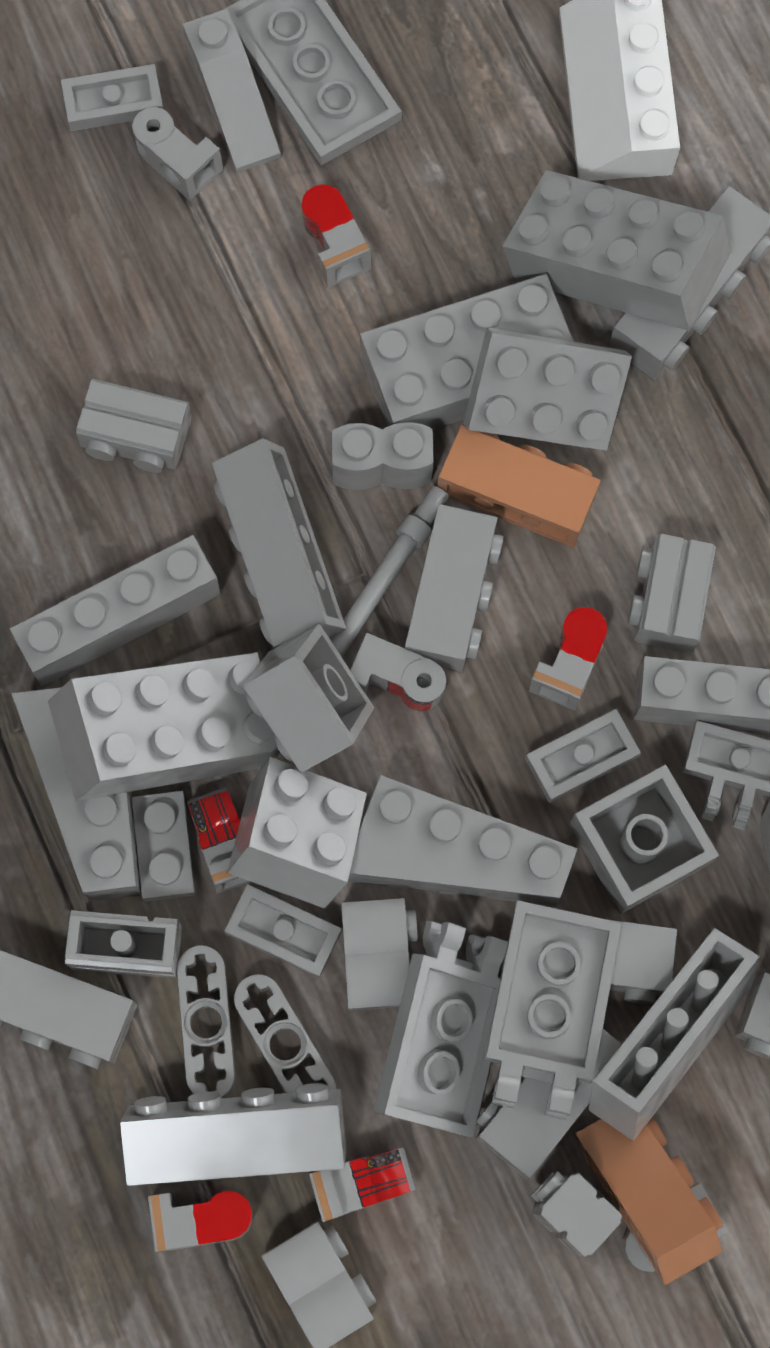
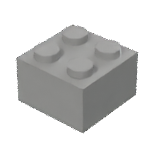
M319 623L269 651L243 684L250 708L257 716L264 717L275 734V742L280 753L287 760L293 761L300 773L353 745L374 710V706Z
M270 757L249 785L227 873L325 908L348 883L367 793L307 770L300 773L296 766Z
M666 764L575 813L569 823L572 832L620 915L708 867L719 857L718 852Z

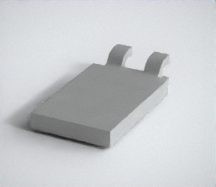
M517 900L484 1061L500 1064L492 1104L513 1108L514 1104L517 1103L521 1077L551 1083L545 1116L566 1120L567 1116L571 1115L576 1081L591 1084L594 1079L622 923Z
M426 921L423 934V946L426 950V955L412 954L374 1112L473 1138L491 1062L484 1061L500 984V978L497 977L500 965L505 958L508 941L492 936L482 938L476 935H469L466 946L467 961L457 959L456 956L463 942L466 928L448 922L439 924L433 921Z

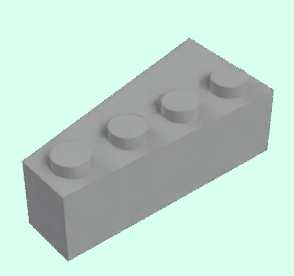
M61 688L11 693L82 892L89 901L142 895L131 791L76 801L48 704V700Z
M380 775L358 832L348 882L380 884L401 889L414 888L439 891L440 893L451 895L482 896L488 899L512 902L519 900L555 907L563 892L578 849Z

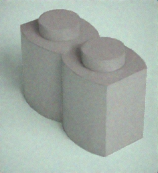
M411 422L393 424L384 429L363 423L346 424L332 430L333 484L348 490H365L376 487L381 483L397 489H415L431 483L433 471L432 428Z
M404 898L342 902L348 1011L399 1008L410 967L408 942L418 941L416 911L405 910Z
M318 1221L267 1251L261 1257L312 1347L329 1348L372 1321L374 1318L368 1308L377 1303L361 1274L351 1279L340 1259L349 1253L334 1226L332 1225L323 1231Z

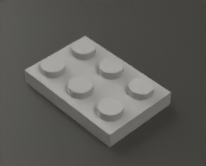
M486 327L463 424L468 430L607 451L632 355L625 350Z

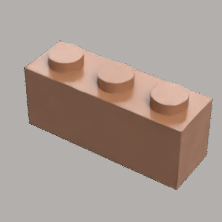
M461 425L438 477L437 487L444 490L451 500L574 548L601 480L592 477V473L581 465L574 463L562 465L547 459L546 455L535 447L529 445H519V447L501 441L497 434L468 430L465 426Z
M653 1117L634 1141L602 1119L576 1133L585 1161L617 1211L622 1215V1219L664 1285L722 1253L717 1230L722 1228L723 1224L718 1213L707 1197L698 1201L690 1189L694 1185L690 1172L679 1156L672 1159L669 1158L663 1149V1146L667 1145L666 1139Z

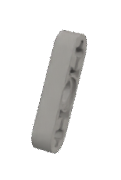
M203 945L194 946L183 953L177 966L186 1080L193 1094L208 1092L205 1083L196 1081L197 1073L205 1071V1055L202 1053L193 1057L192 1048L193 1046L212 1048L224 1043V1054L213 1052L216 1069L226 1072V1079L218 1081L216 1085L217 1090L213 1092L219 1093L220 1098H224L233 1089L236 1078L226 966L221 955L215 949ZM202 956L205 957L208 965H216L217 967L216 973L208 975L207 984L210 994L220 990V1000L202 998L189 1003V993L199 995V984L195 976L187 975L188 968L195 967L197 963L196 958ZM203 1008L216 1010L222 1020L219 1032L207 1039L196 1036L191 1028L194 1014Z
M259 974L251 975L242 980L235 991V1007L285 1093H294L295 1089L303 1084L297 1074H294L287 1081L282 1072L298 1067L305 1061L308 1055H311L316 1063L313 1066L305 1067L314 1082H319L323 1079L328 1086V1090L336 1089V1083L277 983L270 977ZM254 986H257L261 992L270 989L273 993V996L267 1000V1003L274 1017L281 1010H284L288 1016L286 1020H280L271 1024L262 1035L256 1029L257 1025L266 1023L257 1008L247 1010L244 1006L250 999L248 990ZM281 1030H291L301 1040V1049L297 1056L291 1060H279L271 1053L270 1041L274 1034Z

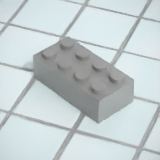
M549 170L544 172L503 244L513 278L517 282L547 274L555 293L688 331L692 327L731 253L724 216Z
M547 274L360 333V358L386 427L397 423L411 422L426 425L434 430L464 420L486 327L574 342Z
M258 653L74 678L67 682L48 700L75 800L91 799L260 769L270 757L275 758L278 756L280 751L275 742L274 732L264 717L257 716L250 708L246 698V690L243 687V684L260 664Z

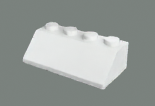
M572 0L559 8V19L577 178L595 181L672 175L680 151V142L662 0Z

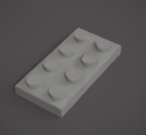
M240 0L227 7L248 59L321 166L402 121L401 109L326 0Z

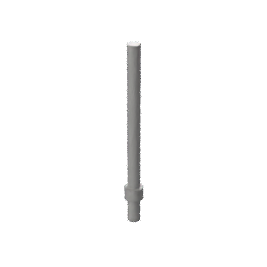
M432 486L413 516L407 515L396 531L399 537L343 619L347 630L330 638L341 657H343L413 550L421 548L431 534L432 530L429 526L436 517L438 504L444 505L449 498V495L441 488Z

